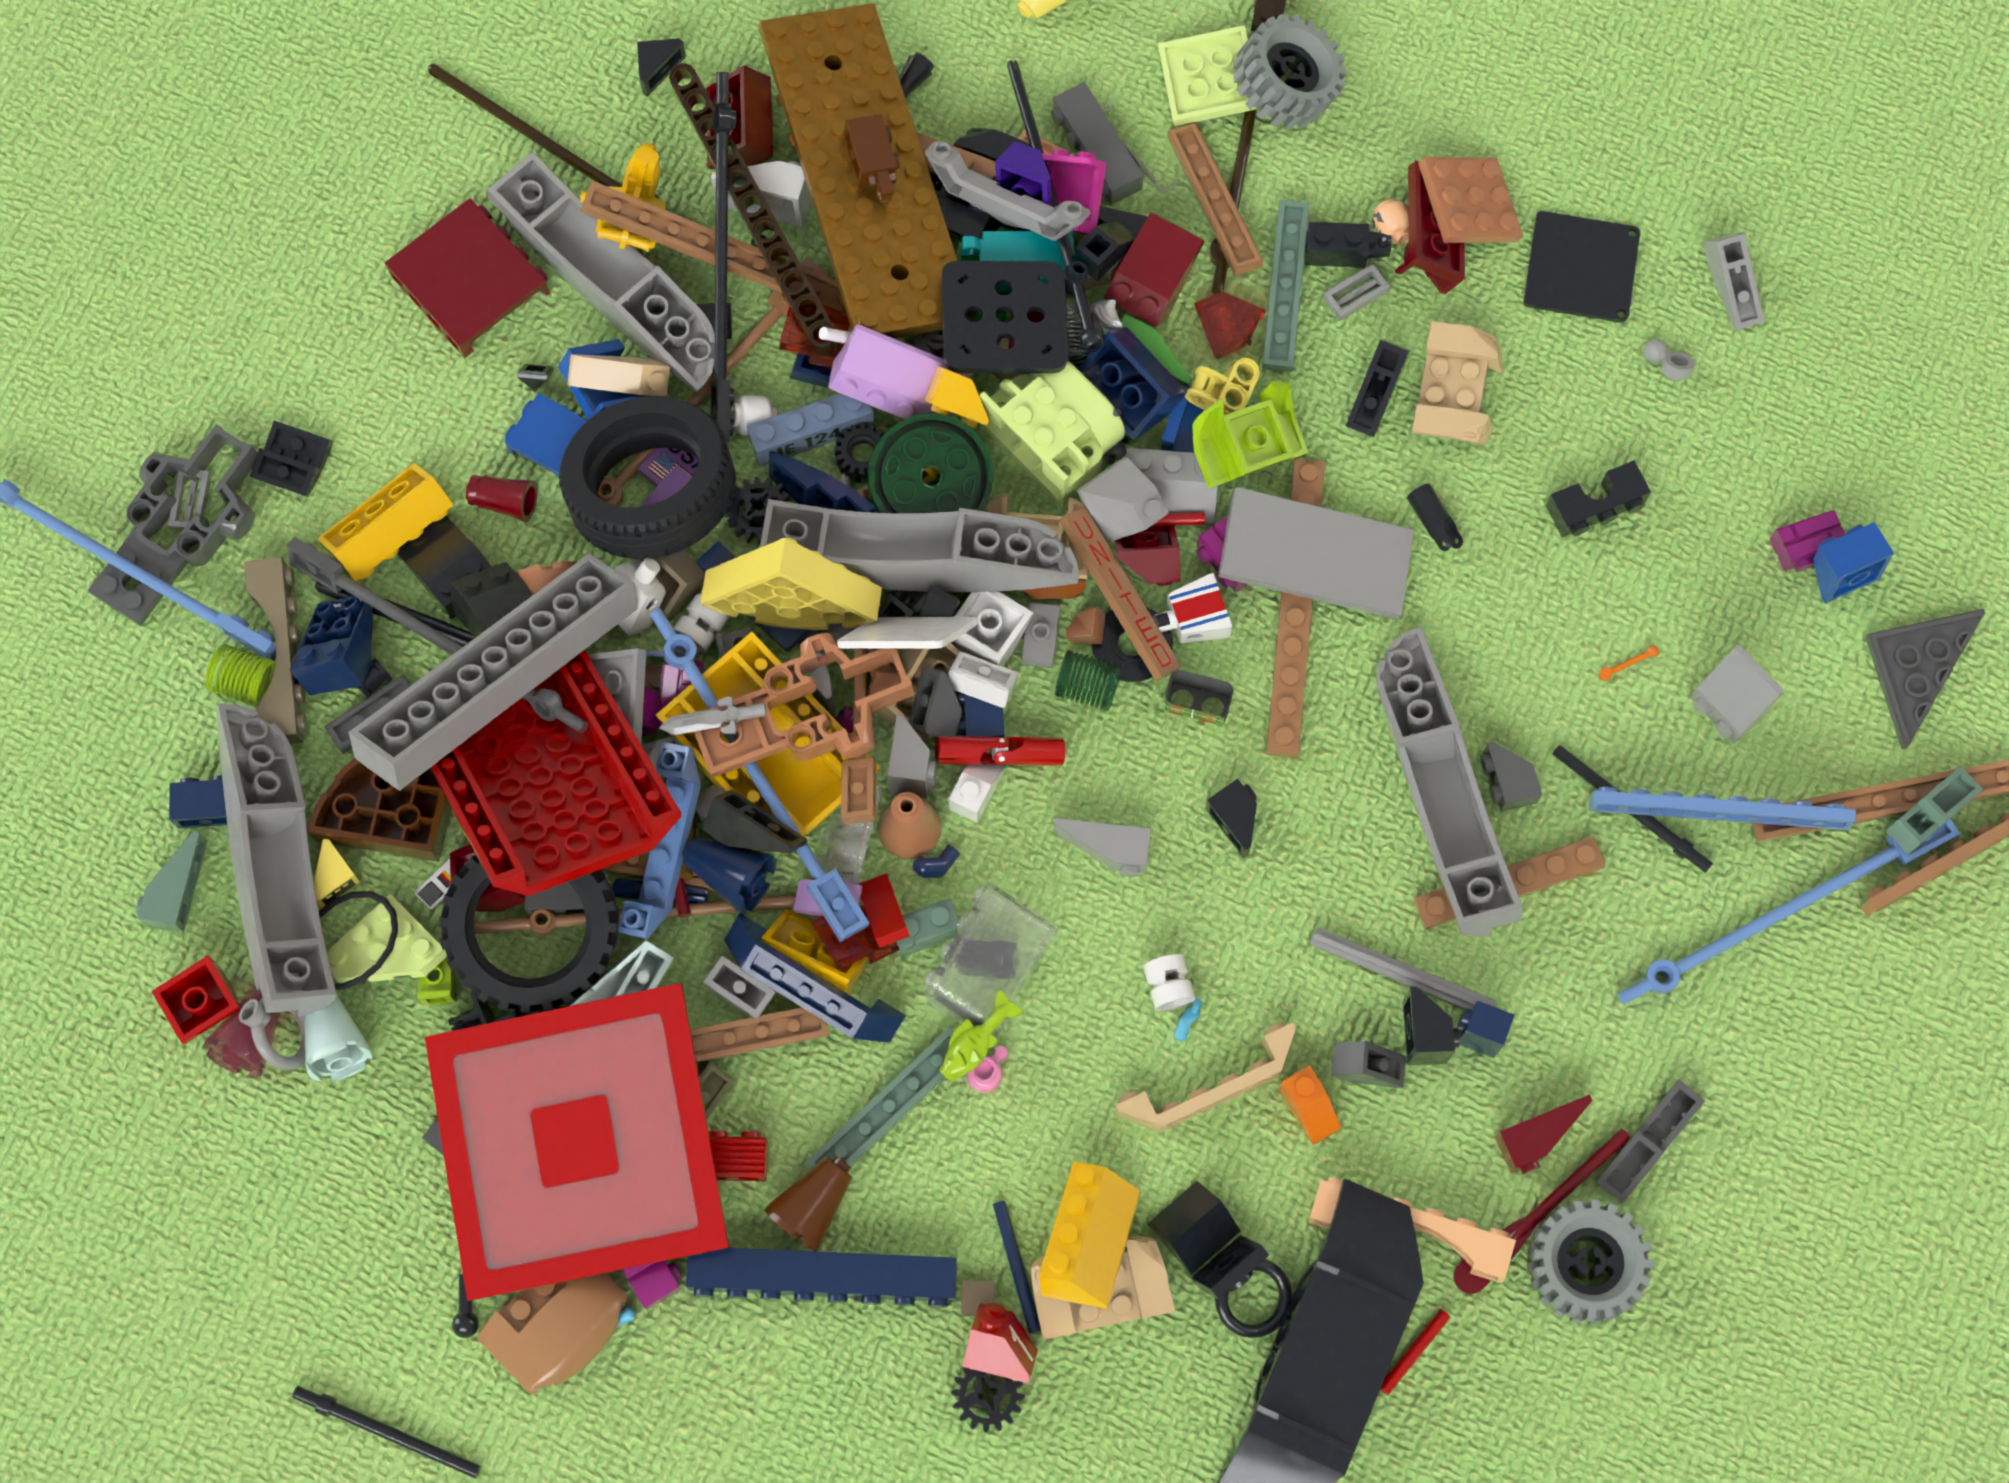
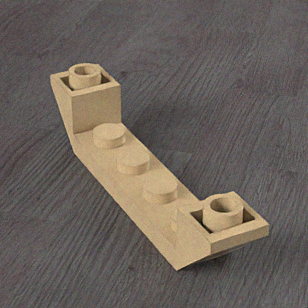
M1280 1022L1266 1030L1267 1035H1264L1261 1043L1271 1061L1267 1063L1266 1059L1260 1060L1248 1067L1249 1072L1239 1077L1236 1073H1232L1218 1081L1220 1085L1209 1091L1207 1087H1202L1189 1094L1190 1099L1181 1104H1178L1177 1100L1162 1106L1159 1109L1161 1112L1159 1114H1156L1146 1091L1137 1094L1136 1091H1131L1118 1099L1120 1103L1115 1105V1113L1119 1118L1163 1132L1277 1079L1281 1074L1296 1027L1293 1022L1286 1026L1283 1022Z

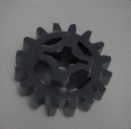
M759 476L755 477L754 484H750L745 479L743 480L744 488L735 487V497H733L731 505L726 512V517H730L727 520L729 528H735L734 531L737 537L745 534L747 543H750L753 537H756L760 544L768 499L789 502L790 495L789 493L782 494L783 487L780 483L772 487L771 478H768L764 484L760 482ZM740 505H742L745 510L742 513L741 519L739 517Z
M963 1367L964 1374L966 1375L964 1379L961 1377H955L954 1379L960 1386V1389L951 1391V1395L960 1400L953 1404L954 1410L963 1409L964 1411L959 1418L960 1421L963 1422L970 1418L972 1420L970 1429L974 1430L978 1424L983 1425L984 1433H988L990 1425H995L998 1432L1002 1431L1001 1422L1004 1420L1012 1425L1014 1421L1010 1414L1012 1412L1020 1414L1022 1411L1016 1405V1401L1025 1400L1024 1394L1017 1393V1389L1023 1386V1382H1014L1013 1379L1002 1377L1006 1382L998 1384L990 1380L986 1372ZM976 1377L977 1386L974 1392L965 1396L969 1382ZM982 1381H985L986 1387H989L990 1391H997L998 1393L993 1396L994 1410L991 1409L990 1404L985 1399L980 1400L978 1398L983 1394ZM1011 1395L1007 1409L1001 1414L999 1405L1002 1398ZM979 1407L987 1411L989 1418L977 1416L970 1409Z

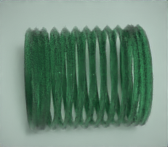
M1068 649L1060 668L1054 695L1063 699L1066 692L1065 699L1067 701L1071 693L1070 701L1072 702L1076 695V703L1079 702L1081 696V705L1086 697V706H1088L1092 695L1090 707L1094 706L1096 700L1095 708L1097 709L1109 673L1100 710L1108 712L1119 681L1121 664L1115 663L1114 665L1113 661L1109 663L1106 660L1104 662L1103 659L1099 660L1098 657L1094 659L1093 656L1089 658L1088 654L1084 656L1081 653L1079 655L1078 651L1074 653L1073 650L1070 651ZM1074 660H1075L1074 669H1073V672H1072V674H1071L1072 665H1073ZM1079 662H1080L1079 670H1078V673H1077V676H1076V679H1075L1076 670H1077L1078 664H1079ZM1084 663H1085L1084 671H1083V674H1082V677H1081V681H1080V684H1079V680H1080L1082 668H1083ZM1089 664H1090L1089 673H1088V676H1087V679H1086V682H1085V685H1084L1086 673H1087V670H1088V667H1089ZM1093 669H1094V674H1093V677H1092V680H1091V684H1090V687H1089V690H1088V686H1089L1091 674H1092V671H1093ZM1098 670H1099L1098 679H1097V682H1096V685H1095V688H1094V692H1093V695H1092V691H1093V687H1094V684H1095L1096 675H1097ZM1103 671H1104L1103 680H1102L1101 687H1100V690H1099V693H1098V689H1099L1101 677H1102V674H1103Z

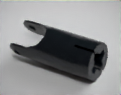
M1430 483L1416 488L1407 496L1410 505L1440 550L1448 551L1451 546L1454 549H1459L1463 545V538L1457 530L1456 524Z

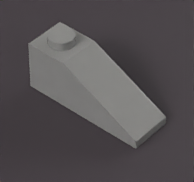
M1729 233L1703 241L1709 271L1734 330L1765 322L1745 233Z
M1055 818V834L1112 870L1120 871L1121 875L1128 877H1137L1139 873L1146 874L1151 828Z

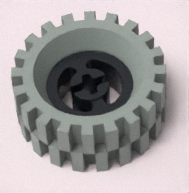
M1280 14L1277 19L1272 16L1265 23L1262 22L1238 51L1237 59L1233 63V69L1237 70L1233 75L1234 83H1241V86L1237 89L1240 97L1245 95L1248 97V101L1245 103L1250 110L1255 106L1259 110L1257 114L1259 118L1264 120L1268 116L1271 118L1270 124L1277 127L1281 122H1284L1285 129H1293L1296 124L1298 128H1303L1309 122L1310 124L1315 122L1341 93L1340 91L1346 82L1343 80L1346 76V67H1340V65L1345 60L1342 53H1335L1338 47L1337 43L1334 40L1331 42L1326 40L1325 37L1328 33L1323 28L1320 32L1314 29L1316 23L1308 20L1303 24L1301 23V16L1294 15L1289 20L1287 14ZM1289 68L1292 73L1285 82H1282L1280 79Z
M1581 1200L1557 1210L1535 1232L1532 1238L1534 1242L1529 1246L1527 1256H1531V1262L1527 1264L1528 1274H1533L1534 1281L1530 1284L1534 1292L1539 1289L1543 1295L1539 1300L1545 1307L1549 1304L1555 1308L1553 1312L1560 1318L1564 1315L1571 1317L1569 1322L1577 1324L1582 1321H1588V1325L1598 1324L1601 1321L1605 1320L1607 1322L1616 1318L1641 1299L1644 1295L1642 1291L1649 1286L1651 1280L1647 1275L1653 1269V1260L1648 1259L1647 1253L1652 1251L1650 1241L1644 1243L1641 1235L1646 1232L1641 1225L1635 1228L1630 1223L1634 1217L1627 1211L1621 1215L1616 1212L1618 1206L1611 1203L1601 1206V1200H1590L1587 1204H1583ZM1586 1240L1594 1242L1603 1248L1607 1257L1599 1248L1593 1247L1588 1251V1260L1595 1264L1589 1270V1280L1594 1279L1605 1270L1608 1273V1278L1604 1284L1588 1287L1576 1282L1572 1278L1568 1270H1571L1573 1275L1580 1280L1588 1276L1587 1265L1581 1264V1261L1587 1257V1247L1582 1248L1571 1257L1568 1254V1249L1572 1243Z

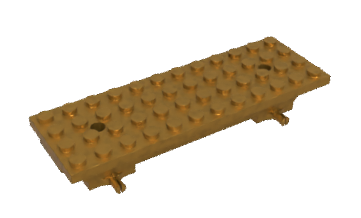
M871 3L759 21L758 28L779 93L776 95L778 107L783 106L842 296L843 302L840 303L842 314H847L852 331L859 324L895 339L943 330L942 269L947 263L958 260L875 4ZM881 114L884 125L890 127L892 135L891 148L893 152H897L900 161V169L895 174L896 183L892 184L894 190L892 201L879 203L874 187L858 189L842 137L845 122L848 119ZM963 277L958 280L960 284L964 283ZM969 311L965 315L966 319L970 322L975 318L974 311Z

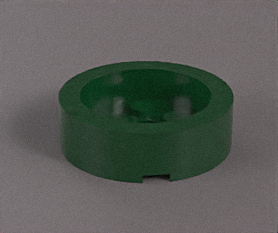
M936 413L914 415L891 427L875 445L867 468L868 491L878 513H938L959 511V508L984 511L989 502L994 482L992 459L981 437L964 422ZM928 467L937 469L940 474L938 483L933 486L927 485L922 478L923 471Z

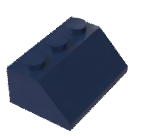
M1128 327L1109 330L1104 336L1103 346L1098 351L1091 352L1078 368L1111 402L1115 409H1120V417L1123 421L1125 432L1133 440H1137L1168 416L1187 394L1182 385Z

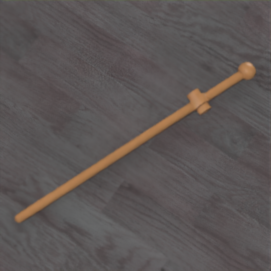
M796 894L763 897L752 911L794 907ZM726 900L689 903L690 916L738 912ZM673 905L672 911L666 918L678 917L676 905ZM539 909L534 911L530 917L475 921L474 931L475 934L533 930L539 936H547L554 932L556 927L586 925L585 912L554 915L550 910ZM618 909V913H619L618 922H620V918H621V914H622V909ZM547 920L545 924L539 925L540 921Z

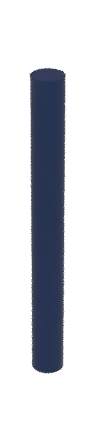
M999 1201L993 1204L994 1212L1028 1333H1036L1041 1331L1035 1304L1006 1202Z

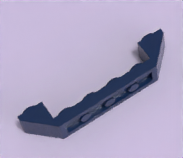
M738 914L724 941L741 970L853 1039L891 1042L906 1017L905 1014L879 998L872 1008L866 1006L761 941L767 929L745 915Z

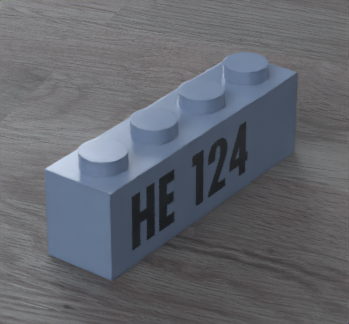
M838 394L746 427L758 465L762 467L769 464V454L773 452L791 457L836 441L838 436L842 437V430L850 431L851 425L855 424L857 429L860 428V422H865L867 428L870 427V424H875L870 405L849 396Z

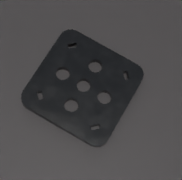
M951 261L943 267L941 274L944 363L949 370L957 373H1058L1066 367L1069 356L1064 271L1060 265L1050 261ZM966 275V281L960 284L958 280ZM1040 276H1043L1049 283L1045 285L1040 281ZM1003 284L1009 286L1012 292L1008 295H1000L995 291V288ZM969 311H976L981 314L982 319L978 322H970L966 319L965 315ZM1001 311L1011 313L1013 319L1009 322H1001L997 319L996 315ZM1036 311L1041 313L1044 319L1036 323L1030 321L1027 315L1030 312ZM1002 338H1008L1013 341L1014 346L1010 349H1002L998 346L997 342ZM1047 349L1050 350L1046 355L1043 354Z

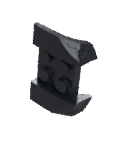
M971 128L965 136L958 138L953 146L996 161L1014 141L1029 147L1030 144L995 129ZM944 185L939 195H937L948 232L961 237L974 236L980 239L982 231L986 227L992 226L994 221L990 219V216L968 208L970 202L948 193Z

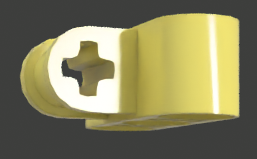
M1249 358L1237 360L1226 370L1224 375L1208 367L1199 366L1194 373L1196 378L1190 389H1187L1185 398L1203 410L1223 399L1224 415L1246 407L1259 378V367L1256 362ZM1237 371L1244 374L1246 381L1239 378ZM1225 396L1232 399L1234 407L1227 403Z

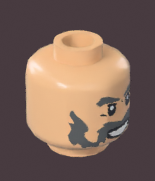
M1388 199L1380 203L1375 208L1372 217V225L1376 232L1391 235V245H1403L1409 241L1408 206L1403 201H1395L1394 199Z

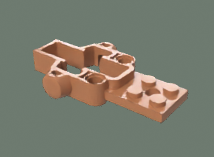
M821 633L807 638L800 644V657L769 669L764 678L766 687L733 699L734 707L736 708L765 703L767 708V716L748 718L736 723L739 737L735 742L726 743L722 740L723 733L721 728L729 725L730 722H725L718 728L696 731L694 734L712 778L789 748L795 758L803 761L836 749L844 758L850 759L866 754L875 746L872 712L915 696L912 683L908 680L901 663L897 648H881L851 660L842 648H838V643L831 634ZM823 650L825 651V654L817 657L815 654ZM836 661L840 665L844 679L847 680L883 665L894 664L901 681L900 684L854 701L859 717L861 716V722L855 724L856 730L847 734L844 728L834 733H827L831 728L832 721L826 713L797 723L788 730L782 732L777 730L771 710L811 694L817 689L815 679L811 676H805V673ZM778 680L788 681V685L783 689L777 690L773 688V685ZM717 705L710 709L718 708L719 710L724 711L728 707H719ZM805 736L811 739L810 743L805 747H797L795 745V742L800 737Z

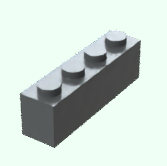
M1083 82L1053 98L1051 114L1058 127L1062 126L1067 133L1066 140L1071 149H1077L1078 152L1096 154V160L1107 163L1102 197L1106 196L1112 205L1142 190V172L1086 83Z

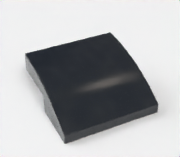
M274 420L264 449L259 448L250 477L308 497L322 472L334 441Z

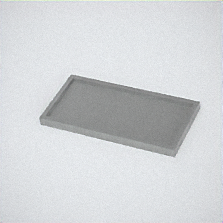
M1235 487L1231 496L1218 577L1398 619L1402 614L1414 530Z

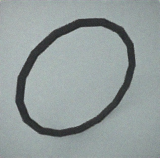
M372 891L350 892L333 899L318 911L321 918L336 905L352 898H372L382 903L390 914L392 931L387 948L376 964L357 978L344 983H334L336 990H345L367 980L382 967L393 951L398 934L397 913L387 898Z

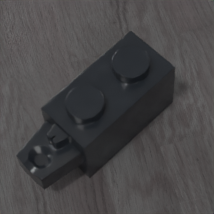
M1309 222L1305 243V265L1365 268L1369 258L1390 256L1391 235L1369 231V224Z

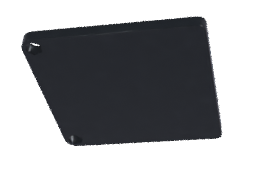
M1539 211L1535 219L1523 305L1528 308L1619 323L1625 322L1630 312L1640 230L1631 225ZM1633 231L1636 233V236L1632 237L1628 232ZM1623 312L1625 317L1621 318L1617 313Z

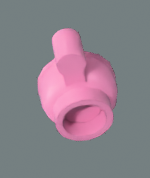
M998 1046L992 1056H985L983 1059L984 1063L966 1074L967 1083L972 1089L977 1092L987 1093L999 1086L1002 1080L1000 1064L1008 1058L1007 1048Z

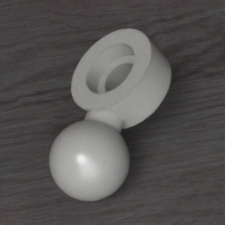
M1652 339L1644 346V357L1651 363L1662 362L1661 369L1669 379L1681 381L1691 376L1695 363L1690 356L1681 352H1668L1666 343L1660 339Z

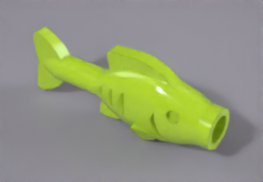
M1001 990L996 994V1010L982 1025L974 1026L969 1019H966L953 1032L943 1065L939 1068V1071L952 1083L958 1077L969 1073L978 1065L984 1063L983 1059L988 1054L989 1049L998 1043V1039L992 1036V1033L1005 1018L1018 1017L1024 1013Z

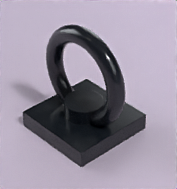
M1242 1235L1229 1244L1191 1279L1199 1289L1215 1297L1218 1316L1231 1332L1242 1337L1258 1338L1274 1332L1281 1326L1292 1299V1289L1285 1272L1277 1264L1266 1259L1269 1254L1264 1247ZM1253 1271H1261L1268 1274L1275 1281L1279 1292L1278 1305L1274 1313L1266 1321L1259 1324H1246L1239 1321L1232 1314L1228 1303L1229 1291H1234L1243 1286L1251 1278Z

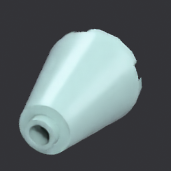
M337 994L333 1002L327 1007L304 1016L305 1067L309 1078L322 1082L321 1076H331L332 1081L342 1080L362 1071L366 1067L365 1061L367 1058L372 1059L369 1045Z

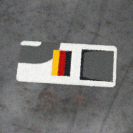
M450 859L415 891V895L429 909H433L444 898L451 885Z

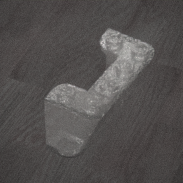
M991 882L986 887L983 885L979 886L972 899V902L975 904L970 914L964 912L956 926V930L959 933L953 942L950 940L946 942L939 956L943 959L937 970L932 968L923 983L926 986L924 992L927 1005L960 1023L969 1019L974 1026L982 1025L996 1010L995 998L999 990L1012 1003L1014 1002L1038 958L1043 959L1058 932V926ZM1008 1018L1003 1020L992 1033V1036L998 1037Z

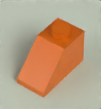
M1311 1066L1304 1068L1281 1082L1279 1091L1312 1145L1341 1129L1329 1096Z

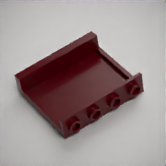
M471 198L385 262L391 278L464 359L474 352L471 345L473 341L541 290L546 296L549 294L546 284L549 279L545 272L538 265L533 267L528 262L530 258L520 245L515 247L509 241L511 237L502 225L496 227L491 221L492 216L482 204L477 206Z

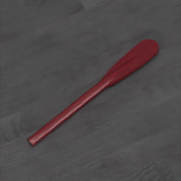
M1621 1128L1526 1217L1502 1229L1509 1233V1238L1516 1240L1511 1260L1528 1240L1535 1226L1630 1139L1629 1134ZM1463 1260L1454 1270L1453 1278L1455 1285L1466 1294H1476L1492 1280L1469 1274L1471 1266Z

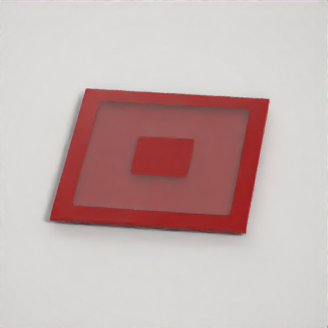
M682 983L425 1037L467 1301L730 1248Z

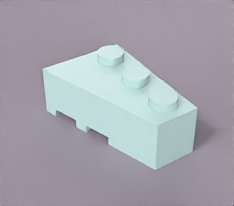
M647 941L641 942L598 978L586 993L583 992L566 1007L654 989L659 984L674 957Z

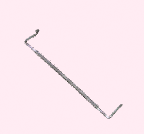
M1113 103L1109 104V106L1111 107L1104 110L1103 112H1106L1109 109H1111L1113 107ZM1125 145L1133 159L1140 165V167L1145 171V173L1151 178V180L1160 188V190L1163 193H1165V191L1179 183L1180 179L1175 181L1177 183L1163 190L1157 183V181L1154 179V177L1148 172V170L1143 166V164Z

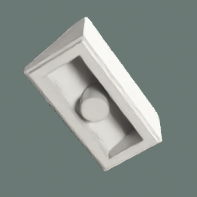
M960 651L949 670L948 678L953 690L1004 708L1019 673Z

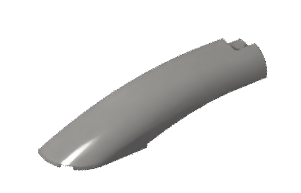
M218 703L216 707L227 825L240 911L256 989L261 991L266 1013L295 1011L296 1017L312 1014L333 1002L336 997V989L317 907L305 819L306 805L292 747L281 729L275 723L270 725L258 717V712L239 705Z

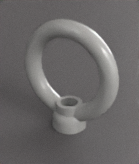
M263 998L260 1001L251 999L241 1009L239 1020L251 1027L252 1039L260 1055L269 1064L282 1070H292L302 1066L305 1063L304 1016L296 1017L295 1011H290L300 1027L301 1045L295 1055L285 1057L278 1054L267 1040L264 1027L269 1023L271 1013L265 1012Z

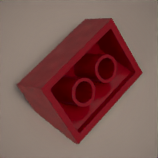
M743 65L729 74V104L731 109L736 111V127L731 129L729 134L746 165L752 166L761 164L773 157L771 77ZM716 82L706 88L714 106L716 104ZM713 129L706 132L707 136L716 135ZM707 154V168L715 169ZM728 154V161L732 158L733 155Z

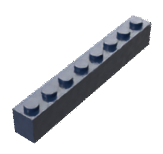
M726 1248L688 1256L685 1287L689 1291H694L693 1296L705 1298L714 1297V1292H727V1298L747 1299V1293L761 1294L760 1299L780 1300L781 1295H794V1301L813 1302L814 1296L828 1297L827 1302L847 1303L848 1298H861L862 1304L880 1305L881 1299L895 1300L894 1305L914 1306L915 1301H928L929 1307L946 1308L948 1307V1302L956 1301L957 1258Z

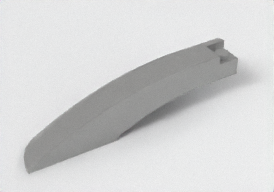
M533 152L487 189L488 199L509 219L510 225L596 310L649 356L669 365L670 373L698 393L703 388L714 369L715 334L712 325L703 311L658 265L652 264L630 245H626V249L623 250L619 248V242L597 238L596 225L598 219L580 212L583 204L580 202V199Z
M768 499L760 547L778 541L781 538L794 539L799 545L821 553L822 557L834 563L844 565L849 571L868 577L871 582L881 586L882 589L928 592L931 585L944 592H991L1078 584V565L1071 548H1067L1058 539V533L1030 519L959 508V511L893 514L856 512Z
M1422 628L1412 629L1394 640L1389 645L1383 659L1379 661L1377 689L1417 815L1460 932L1470 937H1483L1491 935V928L1522 920L1523 907L1490 823L1461 734L1460 724Z

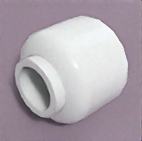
M742 395L737 399L736 403L734 402L730 409V418H733L734 427H736L737 432L741 435H748L746 426L777 416L776 407L771 406L770 400L766 396Z

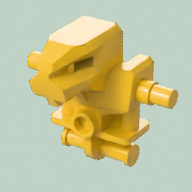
M644 142L640 148H636L626 167L622 187L610 186V188L665 210L666 203L655 197L661 172L656 146ZM582 190L581 203H583L587 191ZM600 219L597 221V238L619 242L620 249L625 250L626 245H630L648 252L649 248L655 247L656 242Z

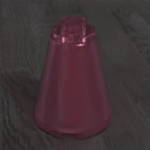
M256 986L239 1003L241 1009L251 999H256L257 1001L262 999L261 991H257ZM241 1009L225 1018L209 1035L202 1045V1050L208 1048L209 1051L206 1056L230 1072L237 1074L239 1069L249 1072L246 1077L260 1078L265 1071L267 1061L256 1049L251 1035V1027L240 1022L239 1014ZM281 1012L271 1013L270 1021L264 1027L270 1045H272Z

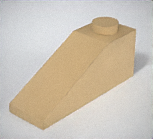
M571 354L567 385L635 395L667 396L670 366L654 358Z

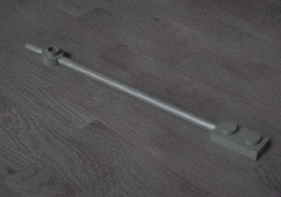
M296 537L287 544L290 565L338 594L342 589L346 590L451 655L463 647L345 576L344 568L337 559L329 558L319 552L312 544H306ZM541 688L535 691L532 689L522 697L530 702L533 710L546 721L551 722L558 719L579 733H584L588 727V722L563 708L562 699L554 690Z

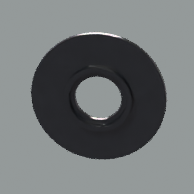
M1146 607L1152 618L1153 615L1158 614L1154 610ZM1111 609L1106 613L1102 644H1091L1093 656L1097 664L1109 676L1120 681L1140 682L1152 678L1153 676L1140 655L1128 656L1120 650L1118 640L1126 631ZM1171 630L1161 632L1172 650L1173 638Z

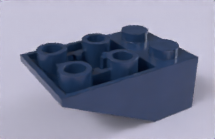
M354 595L343 599L324 601L317 605L290 668L292 674L309 696L363 685L372 663V606Z

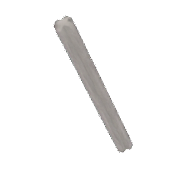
M1317 928L1312 936L1311 945L1408 986L1417 987L1425 993L1464 1009L1466 1007L1472 1009L1477 1000L1495 1007L1496 1002L1491 998L1324 929Z

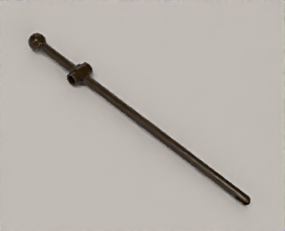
M430 64L428 66L430 75L590 179L607 187H622V184L437 64Z

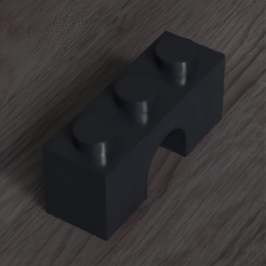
M1635 460L1606 472L1601 482L1606 492V498L1596 500L1588 497L1583 492L1579 483L1550 495L1546 508L1561 537L1570 534L1573 536L1581 535L1588 531L1591 525L1599 522L1601 525L1608 524L1615 520L1618 514L1626 511L1631 514L1639 511L1646 505L1645 503L1651 491Z

